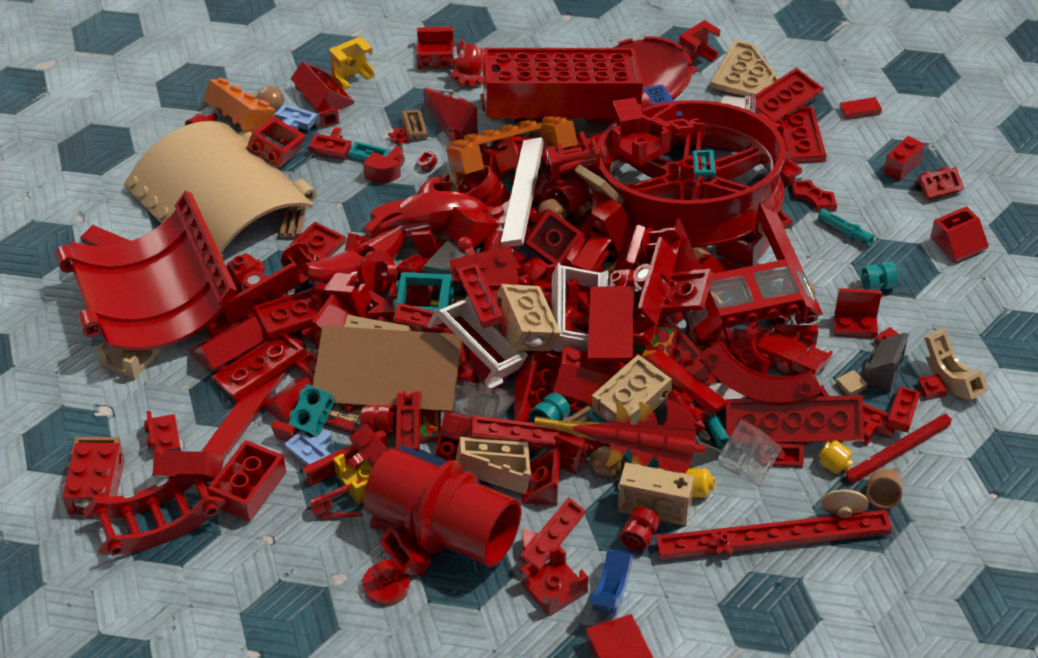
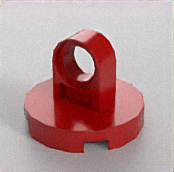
M370 251L366 253L367 255L358 264L357 274L359 281L366 284L368 290L371 289L373 292L388 290L397 275V267L393 258L383 251Z
M382 560L368 568L363 575L362 587L364 595L374 604L375 602L383 603V606L398 604L405 599L410 588L409 574L399 572L391 560Z

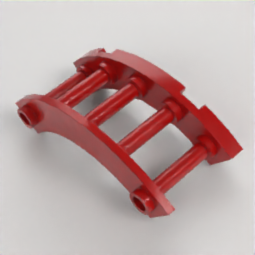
M584 131L580 132V142L577 145L562 148V150L581 147L582 151L565 155L557 154L555 146L547 147L546 141L543 139L541 163L544 170L548 169V172L545 174L550 182L558 180L559 176L565 172L574 171L578 165L590 168L592 172L599 171L600 158L603 157L601 145L597 146L595 138H591L590 143L589 138L586 139Z
M723 341L699 353L702 361L715 377L730 389L752 399L783 403L807 399L821 393L819 389L820 384L812 369L804 373L784 377L762 374L741 364L729 352Z
M177 475V477H168L169 481L159 487L155 484L138 491L137 496L124 498L123 495L111 497L94 496L84 509L83 514L85 519H97L101 523L106 540L98 549L99 554L116 556L145 551L180 538L215 515L226 501L224 498L209 495L202 479L204 475ZM195 484L201 501L190 510L183 494ZM175 499L182 516L166 524L159 506ZM150 510L157 529L140 533L134 515ZM124 518L131 535H115L109 519Z

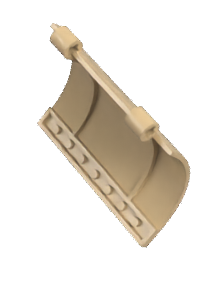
M215 121L189 124L161 138L140 158L123 184L161 224L176 210L174 205L184 191L191 192L221 257H223V250L231 240L256 219L274 210L290 206L313 208L314 205L311 202L314 201L317 195L316 191L305 180L298 179L293 183L275 165L246 149L252 131L242 130L237 134L228 124Z

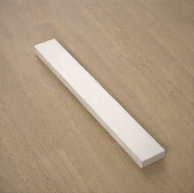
M542 137L523 141L501 239L503 247L509 245L510 247L518 246L524 243L544 145Z

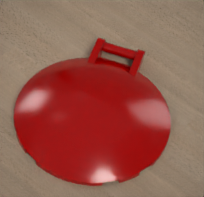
M644 36L642 40L633 41V38L619 41L617 46L612 47L635 49L643 88L663 84L674 100L686 89L693 73L691 57L689 53L687 54L683 50L681 45L672 40ZM644 89L642 90V108L653 105ZM583 118L584 120L589 122L595 121L608 126L614 123L613 119L607 118Z

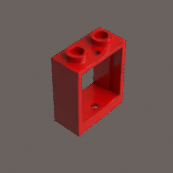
M272 117L251 133L246 149L280 168L301 150L306 135L276 117ZM268 136L285 147L282 148L265 137Z

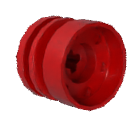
M484 166L482 170L467 174L459 183L456 191L477 198L487 206H493V208L507 202L510 194L504 184L498 181V177L489 166Z

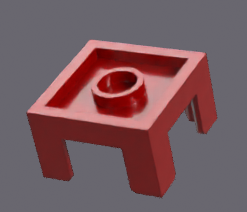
M703 20L680 34L678 44L683 47L687 54L689 53L692 62L701 56L710 62H714L718 59L719 52L708 45L709 32L719 37L721 30ZM693 66L692 75L698 72V68Z
M645 115L635 119L636 132L622 139L621 127L618 126L612 129L613 150L638 166L670 151V130L663 127L660 139L650 133V119Z
M555 263L546 266V281L534 285L540 286L551 312L552 274L557 266ZM527 274L519 277V285L529 286V276ZM573 278L570 279L568 287L565 286V309L579 304L578 282Z
M558 545L550 550V562L546 563L537 574L532 572L531 563L521 567V585L550 617L588 593V575L581 569L579 570L578 577L566 564V551Z

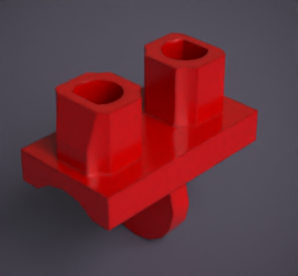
M786 151L785 161L780 172L782 182L785 185L791 184V181H795V177L802 173V168L790 160L791 154Z

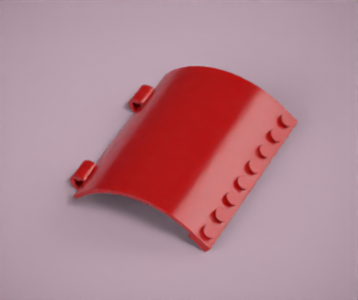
M185 190L174 205L176 210L156 229L140 238L107 246L85 245L71 241L69 243L70 246L64 245L55 251V257L60 270L65 273H74L86 309L79 313L78 321L86 337H95L102 333L108 347L122 350H151L169 346L205 328L222 312L229 301L234 298L237 292L235 284L191 192Z

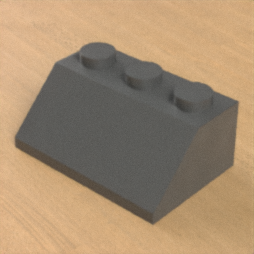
M449 238L425 263L422 269L425 273L451 274L448 260L464 257V254L457 249V243ZM479 245L473 248L475 253L483 252ZM454 282L453 296L464 288L462 283Z
M665 401L654 411L658 426H663L666 421L667 406ZM705 422V428L700 433L696 432L695 444L706 445L705 454H693L690 464L693 467L726 456L723 448L717 446Z

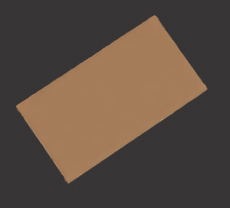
M323 326L313 387L331 393L336 398L334 404L380 405L381 407L390 404L397 405L398 391L409 393L413 392V390H421V410L452 412L462 340L456 334ZM319 397L313 398L311 402H318ZM412 401L406 402L405 406H411Z

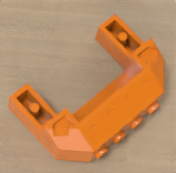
M548 116L542 118L541 121H520L518 126H512V124L501 126V130L482 131L483 135L469 134L464 136V140L452 141L445 148L451 174L457 185H459L467 174L484 169L482 161L483 149H498L497 145L505 142L504 138L514 136L530 139L542 137V139H545L547 147L555 146L556 149L557 144L560 143L562 148L574 146L578 143L573 121L566 120V118ZM527 132L526 137H523L522 133ZM491 141V145L487 147L486 142Z

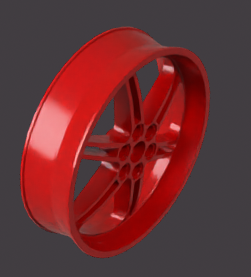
M702 100L671 101L642 108L643 115L651 118L672 103L677 104V111H681L683 114L677 116V119L684 118L690 121L691 119L698 118L699 123H705L704 131H694V134L685 135L684 137H677L672 133L670 147L685 145L683 160L678 162L659 156L638 166L613 150L612 129L616 128L615 122L601 135L597 146L601 145L603 157L600 158L599 166L601 178L624 199L622 206L633 230L636 226L640 225L645 227V229L652 228L654 231H661L664 228L674 227L675 221L680 218L692 247L719 245L755 233L754 228L759 202L765 208L772 212L775 210L777 213L783 204L784 185L780 177L786 155L783 137L768 120L747 109L731 104ZM691 145H697L696 151L701 150V146H712L738 152L714 160L716 179H711V176L703 179V176H699V180H695L693 156H690ZM697 156L699 170H702V162L700 160L701 156ZM706 162L707 170H710V162ZM627 163L652 179L624 185L616 180L612 173L622 164ZM759 164L763 165L770 172L760 182L751 187L729 181Z

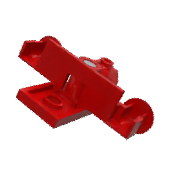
M675 227L664 228L661 231H654L652 228L645 229L640 247L644 256L652 260L651 264H642L634 270L614 271L610 276L609 286H634V307L638 306V309L643 313V315L636 314L633 325V341L638 346L652 345L661 313L704 310L714 273L710 269L673 272L683 238ZM691 288V290L688 293L684 294L686 290Z
M294 243L288 246L281 255V264L284 268L270 276L263 274L265 266L260 259H255L246 253L238 255L228 262L226 267L239 294L235 295L222 312L205 327L209 335L213 336L245 316L247 318L254 317L253 306L285 297V293L311 279L303 272L305 263L315 262L308 255L307 245L304 243ZM296 331L287 333V335L290 336L291 334L295 333Z

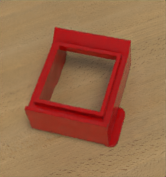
M154 448L152 476L204 475L202 478L204 483H212L223 468L224 457L208 451H162Z

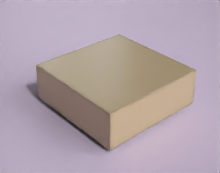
M854 370L836 380V384L846 395H856L866 390L868 385Z

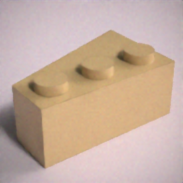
M460 437L456 461L463 466L464 472L469 471L482 481L526 494L531 476L528 442Z

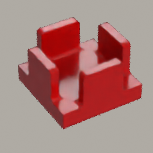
M510 136L504 139L505 142L497 145L498 150H503L495 154L500 172L504 173L513 168L515 172L517 171L523 141L530 140V138ZM540 166L538 170V175H542ZM515 176L508 179L509 183H514Z
M335 273L327 284L319 283L315 288L322 306L331 294L334 293L357 317L367 318L365 309L372 297L366 284H361L358 290H356L355 286H349L354 279L352 274Z

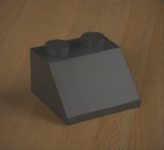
M902 333L881 340L878 348H873L870 356L872 361L871 363H866L863 375H866L865 382L868 386L890 393L903 364L909 337L908 333Z

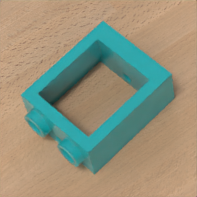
M401 272L400 280H397L396 283L398 296L393 302L394 312L397 302L405 304L408 285L441 287L438 307L418 308L435 312L437 308L441 310L452 305L455 287L452 274Z

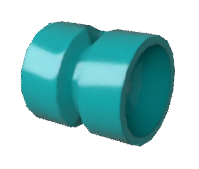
M893 262L880 263L878 266L876 264L863 266L861 268V281L864 290L896 288L898 286V272Z
M550 393L541 403L530 410V423H534L535 417L563 421L570 413V406L560 394Z

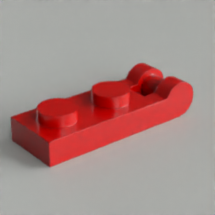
M413 390V392L409 393L405 391L397 392L396 449L402 444L413 450L420 451L421 390ZM412 401V405L405 406L406 402Z

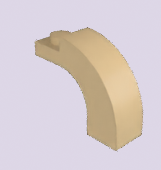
M939 329L924 337L930 354L926 357V360L933 374H939L947 390L957 397L970 400L988 391L982 370H971L958 360L946 329Z

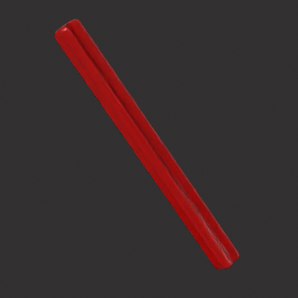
M944 413L846 471V480L849 483H854L950 426L951 417Z

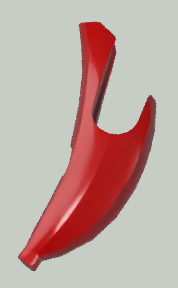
M433 191L417 194L400 203L402 214L382 223L375 237L396 229L400 225L408 232L403 237V240L412 238V232L431 231V233L446 230L449 226L453 207L478 208L482 212L487 213L493 209V206H487L477 198L455 191Z
M400 225L396 229L385 232L357 247L320 261L305 263L303 272L316 282L331 280L335 273L352 274L354 279L349 286H355L356 290H358L359 286L363 284L359 281L357 274L359 261L370 251L386 252L395 260L401 248L403 237L408 232Z

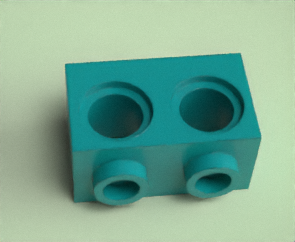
M306 384L305 389H302L299 393V402L296 408L289 415L288 424L294 426L296 431H302L306 435L316 438L320 435L336 398L329 392ZM315 397H319L318 402L314 405H311L312 399ZM306 417H310L309 422L305 425H302L303 419Z

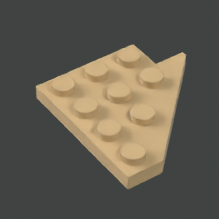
M735 39L713 77L710 88L751 98L778 80L779 77L752 43Z

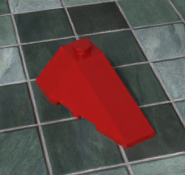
M428 87L423 89L424 104L451 141L464 140V136L469 134L478 135L477 107L461 97L456 99L453 98V95H443L438 90Z
M542 351L526 352L528 354L520 369L515 371L514 421L530 422V410L549 395L548 387L554 378L556 360Z

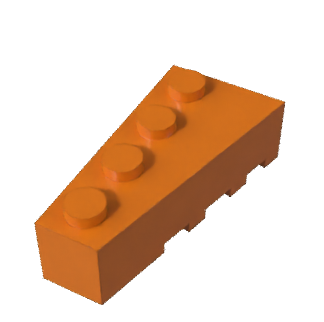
M209 79L203 101L214 109L222 111V115L232 118L234 124H241V129L244 131H255L274 117L276 110L270 107L268 102L256 99L254 94L243 92L241 87L229 84L227 79Z

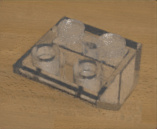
M464 381V385L456 384L454 408L452 411L469 417L474 415L499 419L514 403L515 397L507 395L508 391L504 389H488L484 383H478L477 386L475 383Z
M740 420L719 455L718 461L721 467L760 487L780 454L782 447L760 429Z

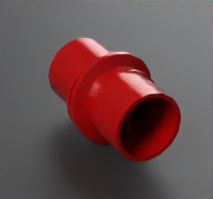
M390 449L375 463L364 489L363 503L365 510L369 514L405 529L410 539L417 542L420 548L430 554L440 553L448 548L488 567L496 566L510 550L520 526L522 515L520 502L515 498L479 484L478 477L469 471L464 473L463 466L455 460L447 461L439 467L399 449Z

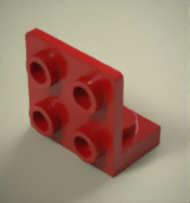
M839 288L833 317L834 336L875 338L878 335L877 316L882 296L881 291Z

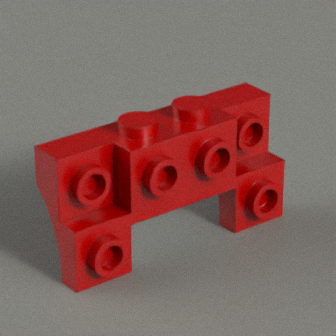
M758 321L752 323L748 328L742 329L756 334L755 344L757 350L764 358L771 361L770 367L789 375H795L796 372L804 373L812 369L815 376H817L820 370L823 371L833 355L831 350L827 353L817 349L814 343L807 351L806 344L774 332L773 326L767 328L758 324Z

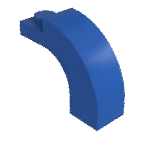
M614 549L607 550L599 586L591 596L592 610L616 616L626 590L634 554Z

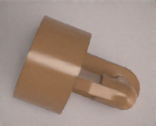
M898 468L875 471L869 477L867 484V498L870 503L880 509H890L899 504L902 499L903 482L898 475Z

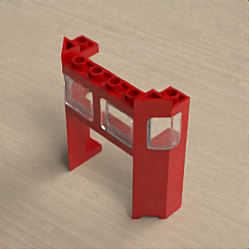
M759 202L754 229L757 235L765 233L777 261L714 273L704 310L682 312L695 346L709 345L716 342V338L721 336L722 328H731L740 324H751L760 320L794 314L797 325L810 324L817 321L819 315H824L775 210L772 212L765 208L761 202ZM680 218L675 221L674 227L683 238L673 272L701 270ZM691 288L686 290L684 294L688 293L691 290Z

